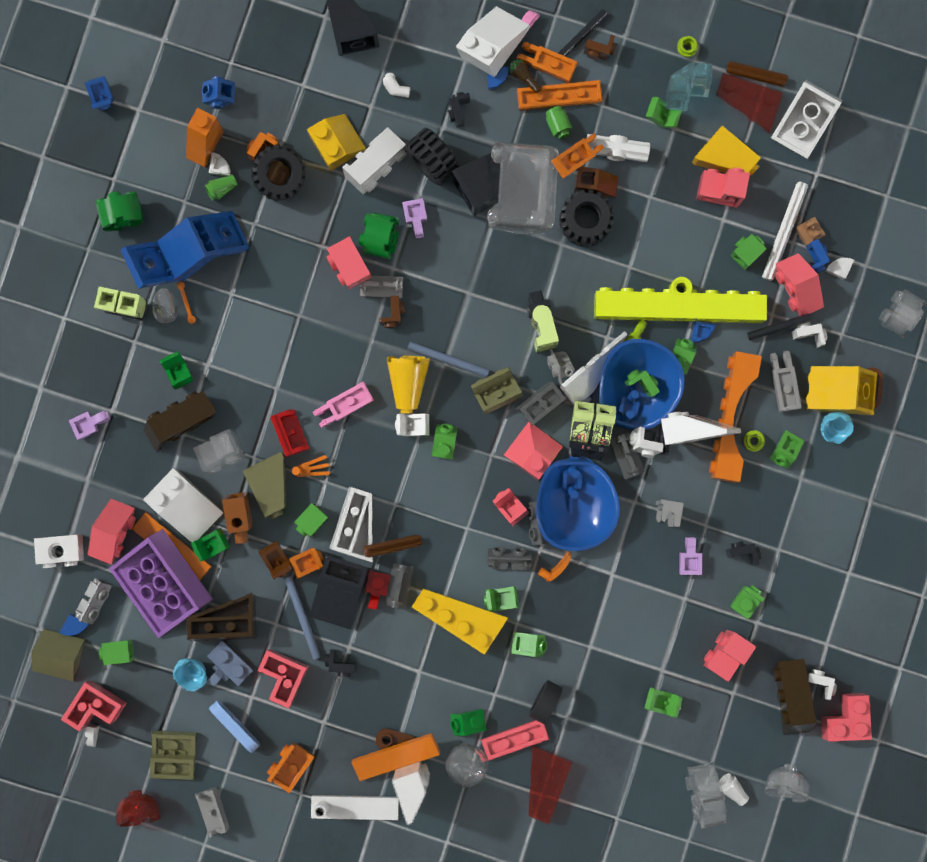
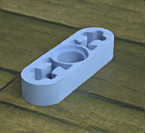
M216 700L209 707L212 714L249 752L253 753L260 746L259 741L222 702Z

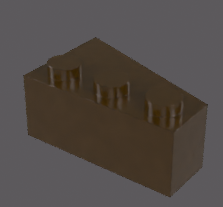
M204 390L200 393L194 391L185 397L186 400L181 403L175 401L166 407L167 410L164 412L156 411L147 417L148 420L144 427V433L156 452L162 449L161 446L171 440L173 442L178 440V436L188 431H193L215 417L217 412Z
M253 593L187 617V640L191 642L256 639V596Z
M805 660L779 661L775 669H773V677L778 687L777 699L780 703L783 735L810 732L817 724Z

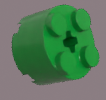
M119 191L108 194V198H101L95 201L103 231H120L122 227L129 226V228H133L144 223L136 191L128 192L125 195H121Z
M375 212L367 213L364 219L365 232L360 235L359 246L363 247L364 254L391 259L390 254H394L399 237V231L395 230L396 225H400L399 218Z

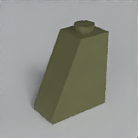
M279 452L243 470L245 478L264 516L267 518L271 516L272 519L283 515L282 510L287 508L286 462L284 453Z

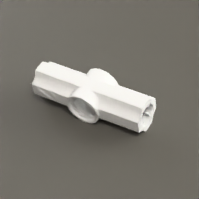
M596 135L595 140L588 143L592 150L602 144L604 149L595 155L607 156L608 159L613 161H624L625 159L641 162L648 161L650 143L628 140L627 137L612 135L610 137Z

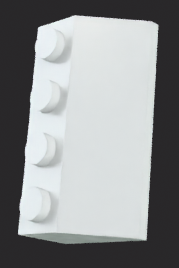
M421 761L396 769L392 780L407 825L412 823L426 794V788L429 786L430 773L427 764H422Z

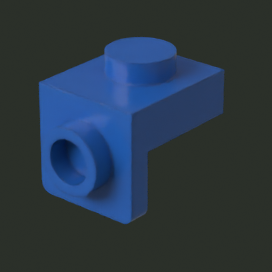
M105 75L84 82L93 109L98 108L100 111L111 107L110 104L113 103L114 98Z
M817 239L808 244L806 248L815 263L811 267L816 273H819L826 269L824 265L829 263L830 260L827 256L826 246Z

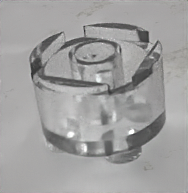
M906 289L902 291L897 290L890 300L893 302L890 308H885L879 316L883 327L903 339L907 337L904 333L907 330L911 332L924 313V310L921 309L922 306H927L925 300Z

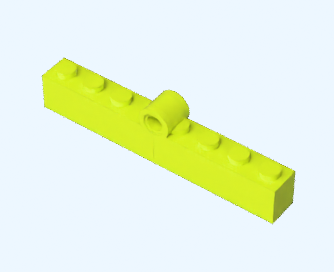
M685 277L676 278L669 288L664 289L663 292H655V289L651 288L642 289V292H634L633 288H621V291H612V288L603 287L594 294V319L764 323L767 320V295H761L760 291H749L748 294H740V291L734 290L727 291V294H718L717 290H706L705 293H697V290L692 289L690 280ZM676 286H682L684 293L678 292Z

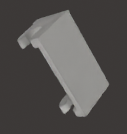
M663 499L656 501V505H658L657 522L659 523L661 519L665 522L668 519V527H680L684 503Z
M215 786L196 793L195 797L198 801L209 838L215 834L227 832L230 826L217 787Z

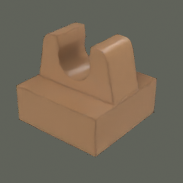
M278 160L271 162L266 173L268 180L278 186L284 185L291 173L290 169Z
M815 217L795 228L805 247L825 236Z

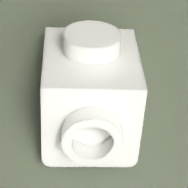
M810 322L798 325L797 329L792 331L793 340L814 336L817 348L826 344L827 333L825 328L822 329L821 324L810 326Z
M397 414V420L395 421L397 435L407 437L429 436V414Z
M638 427L631 432L629 437L630 451L642 453L641 456L653 458L654 455L663 452V443L644 440V427Z
M812 669L811 673L807 672L809 682L824 685L822 698L831 700L837 688V684L834 683L835 679L824 676V671Z

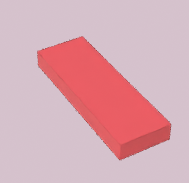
M534 720L483 738L481 741L489 761L549 740L545 725Z

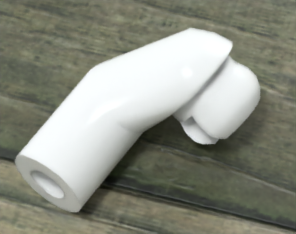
M387 73L383 78V85L389 94L409 98L410 87L399 86L395 79L396 76L393 73Z

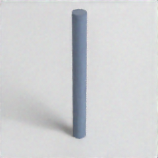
M411 341L407 348L408 350L486 378L490 371L489 369Z
M290 576L284 580L313 660L320 658L321 654L294 579Z

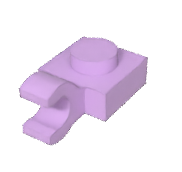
M423 198L402 202L406 224L413 223L416 239L424 237L421 222L427 221Z
M87 411L69 420V423L77 440H81L98 432L99 430L96 425L111 420L108 412L105 411L94 416L91 415V412Z
M685 537L686 553H679V574L702 575V553H696V538Z

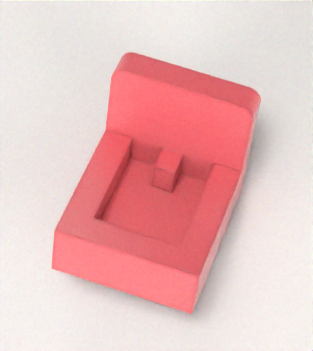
M510 488L501 491L493 500L497 509L512 527L529 514Z

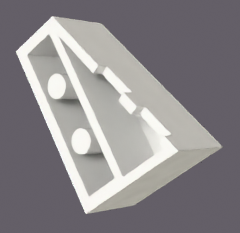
M388 127L369 143L370 146L363 153L360 151L355 156L357 160L349 166L346 163L342 167L345 178L363 195L367 191L371 192L377 185L376 181L381 176H387L392 170L391 166L396 161L400 162L407 154L405 152V143Z
M349 487L330 549L373 562V557H365L363 551L364 546L372 544V494Z

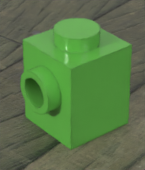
M751 234L748 238L743 236L735 244L737 249L730 256L746 270L767 248L760 237Z

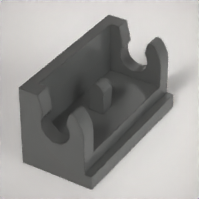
M548 381L516 406V408L524 415L527 422L534 425L566 400V398L554 382Z

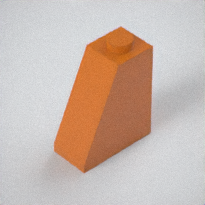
M199 108L196 109L187 126L186 159L205 168L211 158V152H214L224 130L217 117Z

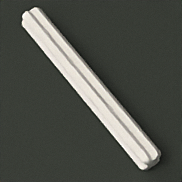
M798 182L795 186L762 278L772 281L777 272L775 263L780 262L808 189L806 183Z

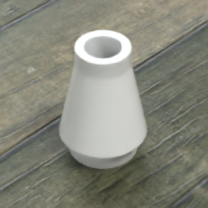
M728 773L718 781L719 791L735 801L739 806L744 805L749 800V796L745 793L736 776Z

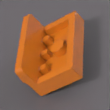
M293 742L290 746L288 744L285 745L279 754L282 756V759L278 764L274 762L267 772L270 775L267 781L270 783L271 781L289 794L315 757L296 742Z

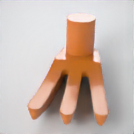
M324 455L293 467L292 473L298 477L329 475V471L311 472V470L329 467L330 464L325 463L310 467L311 464L326 459L327 456Z
M566 551L563 558L551 572L541 568L538 575L551 582L567 567L571 560V553Z

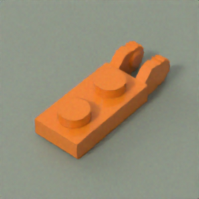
M528 42L523 43L522 48L525 51L536 55L533 59L524 54H518L516 59H521L534 69L570 83L578 65L577 61L542 46L538 47Z
M595 133L586 139L583 138L551 160L563 179L604 149L602 144L596 146L593 150L588 145L597 137Z

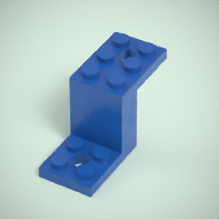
M233 211L187 217L158 241L125 246L120 251L138 289L186 280L215 257L243 253L249 250L250 247Z

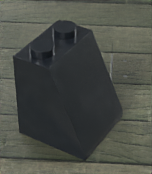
M326 0L339 56L380 47L377 29L355 0Z
M496 151L452 171V182L473 216L478 215L517 192V184L519 182L513 172L509 173L506 168L508 164L502 154L499 156Z

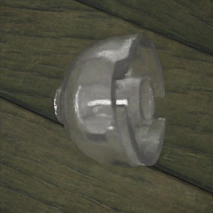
M461 743L447 754L445 761L446 773L455 785L464 788L473 787L479 784L486 776L488 770L487 757L477 745Z
M784 764V767H778L768 775L765 793L779 800L785 801V798L792 799V802L804 803L808 801L809 782L807 777L797 770V766Z

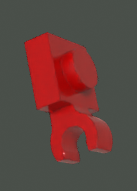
M369 571L365 592L371 593L368 608L377 610L380 595H387L390 575Z

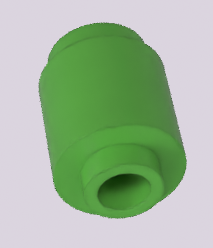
M561 106L553 107L545 113L547 116L546 121L554 138L564 139L571 134L572 125Z

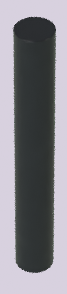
M602 9L558 54L566 57L608 16V13Z
M809 313L747 332L750 341L811 322V317Z

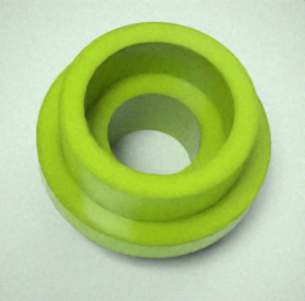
M685 36L679 40L677 50L683 57H692L698 50V43L695 38ZM684 45H689L691 49L685 50Z
M753 430L746 433L743 443L747 450L757 452L764 447L765 438L761 432ZM752 437L757 439L756 445L751 444L750 439Z

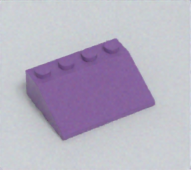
M164 529L145 539L109 568L157 638L213 600Z

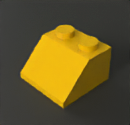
M345 114L325 118L307 129L311 140L330 171L351 160L360 151L364 152L366 150Z

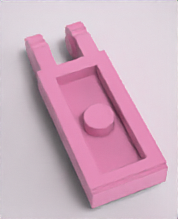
M363 381L327 401V404L313 411L314 416H319L328 409L331 410L333 415L319 423L320 427L323 428L373 402L374 399Z

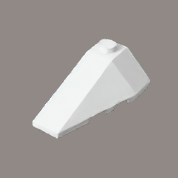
M625 331L606 346L600 354L593 357L585 367H581L560 386L559 390L573 406L575 401L590 402L592 400L590 395L600 382L604 363L609 353L625 340L627 336Z

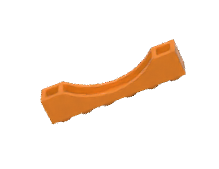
M738 351L733 353V356H729L727 369H730L729 377H726L724 381L726 396L722 398L720 403V410L723 413L722 419H718V422L733 426L736 407L743 392L759 376L762 356ZM734 434L718 437V440L715 439L713 444V452H716L714 461L711 460L709 466V473H712L711 478L739 483L744 461L738 451Z

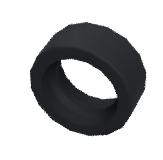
M547 680L531 707L529 717L545 724L554 711L563 688Z

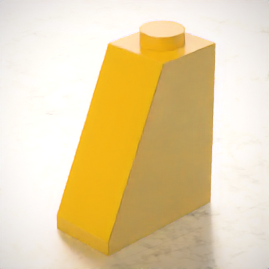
M721 126L695 156L692 163L707 169H716L725 174L729 169L741 168L752 176L760 167L757 163L761 157L724 126Z

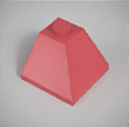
M528 422L504 456L538 481L563 446L538 427Z

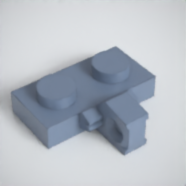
M224 640L207 656L215 664L212 668L215 673L207 680L213 686H216L221 679L226 682L229 678L239 686L254 671Z

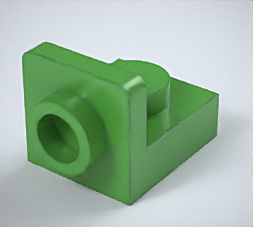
M785 430L769 459L779 466L789 468L796 460L804 440Z
M753 585L750 588L743 586L729 607L749 620L760 602H763L765 598L761 596L762 592Z
M514 632L511 654L543 657L547 649L546 636Z

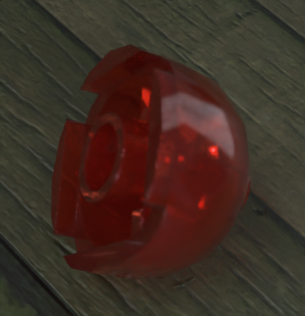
M142 790L130 791L129 796L123 798L117 805L115 814L116 826H138L148 821L147 819H149V823L160 820V809L157 801L149 794H142Z

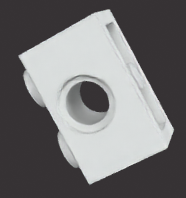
M83 535L34 538L36 564H43V568L56 567V563L64 562V566L78 565V561H84ZM58 546H61L64 550L60 558L55 554Z

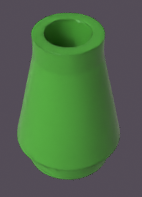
M230 175L208 181V184L204 186L207 194L213 201L222 198L230 190L238 186L234 176Z

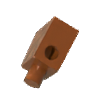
M249 492L227 494L222 499L227 532L234 533L236 544L248 542L247 531L252 528ZM236 518H240L242 523H238Z

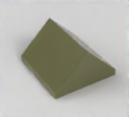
M43 629L32 650V671L74 682L86 639L66 636L56 631Z

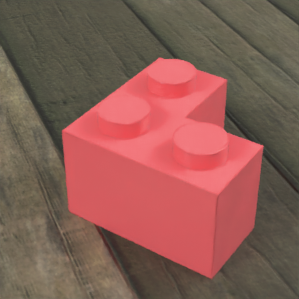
M741 168L729 169L726 174H721L716 169L704 170L701 174L696 200L738 208L746 197L750 173L745 172Z
M350 236L327 248L329 255L326 257L333 271H339V274L336 276L342 286L347 285L350 290L372 278Z
M799 253L775 263L777 268L775 277L780 285L783 284L790 296L788 304L793 312L796 311L801 316L824 308L819 275Z
M110 499L92 526L88 556L111 565L116 557H121L124 550L122 543L125 540L126 531L128 529L131 530L136 521V518L133 517L134 507Z
M726 630L725 633L722 631L715 641L717 645L714 650L710 649L705 655L704 661L706 662L703 666L729 682L738 666L746 664L756 646L737 633Z
M268 649L258 671L278 679L269 700L290 708L309 666L272 649Z
M89 680L84 682L61 720L77 731L86 729L94 715L111 724L117 720L127 702L94 681Z
M864 693L841 694L842 716H821L822 739L828 742L872 740L869 695Z

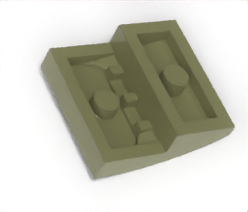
M153 731L150 778L194 780L197 732Z

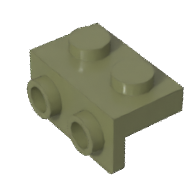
M509 367L500 369L493 375L480 379L471 385L473 393L485 415L523 397Z

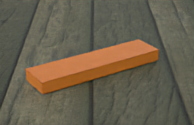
M600 80L541 86V90L538 93H534L530 87L517 88L519 111L602 103L603 101Z
M145 512L132 530L145 540L164 529L201 581L212 566L206 561L200 562L191 548Z
M433 733L354 758L351 763L359 781L438 756L440 755V749Z

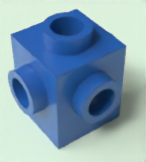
M212 77L211 80L203 82L202 103L211 105L213 109H223V106L235 102V82L222 77Z

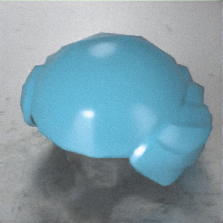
M836 411L824 417L820 430L827 442L841 444L852 434L854 426L848 414Z
M184 658L177 662L173 670V679L176 680L179 686L187 691L194 692L206 684V668L202 662L191 658Z

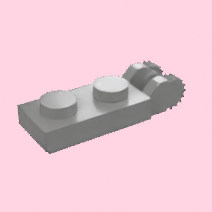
M783 352L786 368L779 369L777 354H770L779 412L801 409L795 368L792 366L790 352Z

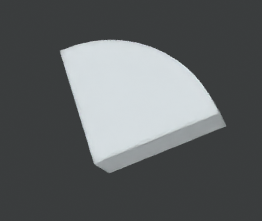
M211 152L209 174L230 176L231 170L227 161L219 154Z
M850 258L837 259L825 271L845 280L854 260Z
M92 724L86 727L87 746L96 747L100 725Z

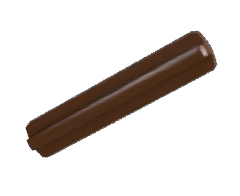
M729 61L726 68L728 74L785 87L788 81L787 74Z
M412 535L366 545L363 547L364 556L370 558L422 545V538L420 535Z

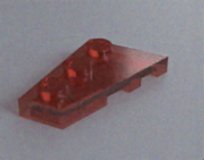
M723 73L716 96L734 109L741 111L749 120L756 122L768 134L770 133L783 92Z
M532 746L528 816L549 825L573 762L536 746Z

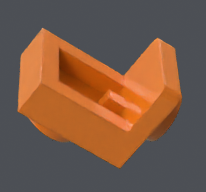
M260 132L255 140L252 139L247 147L249 158L254 161L258 154L265 150L268 145L270 147L279 145L278 139L270 133L265 135Z
M310 548L289 558L296 577L300 578L323 568L322 562H324V558L320 550L316 551L315 548Z

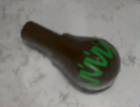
M515 59L510 63L509 73L514 78L526 83L534 93H538L541 90V86L532 78V74L523 60Z

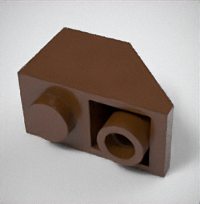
M579 167L576 172L574 193H579L580 190L588 192L590 189L595 194L597 192L602 193V197L616 198L618 176L597 168Z

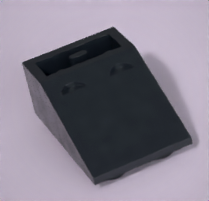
M326 555L310 617L351 629L370 567Z

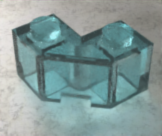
M691 62L670 75L666 91V109L687 111L690 96L708 97L712 83V64Z

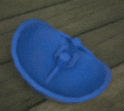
M630 339L619 343L609 353L604 363L600 378L599 403L616 406L615 425L630 430L638 427H644L645 430L653 428L661 423V419L667 418L668 414L673 412L682 397L685 379L681 363L669 349L654 341ZM636 369L639 371L646 370L649 376L652 375L659 384L657 388L660 392L653 397L647 396L638 381L631 386H626L624 381L628 379L627 375Z
M563 459L551 464L542 478L536 506L537 524L544 539L556 548L569 551L587 550L607 540L615 530L620 515L619 498L609 476L597 464L587 460Z

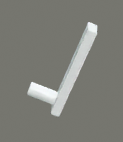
M312 795L311 818L398 820L399 799L398 797Z

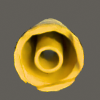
M388 356L387 364L396 408L401 409L400 413H413V410L418 409L430 358L422 356H403L400 358Z

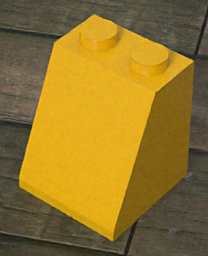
M811 366V371L808 375L809 393L806 397L807 409L817 412L839 411L846 414L874 415L876 372L859 366Z

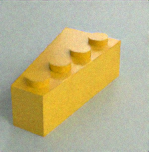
M423 588L412 605V608L484 655L508 619V617L425 588Z

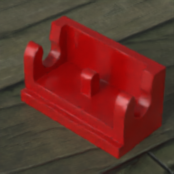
M294 409L270 416L286 457L309 450Z

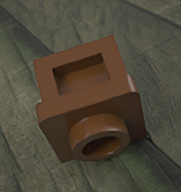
M611 34L608 45L587 39L583 54H586L592 60L601 59L607 61L609 55H614L617 43H614L615 35Z
M399 295L390 296L392 317L379 318V323L384 325V328H396L397 324H401V314H405L404 301H400Z
M278 541L259 551V555L268 567L273 579L286 576L292 569L289 558Z

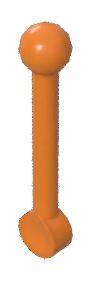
M178 282L177 288L181 292L188 314L187 321L190 324H194L196 318L192 315L186 297L185 284Z

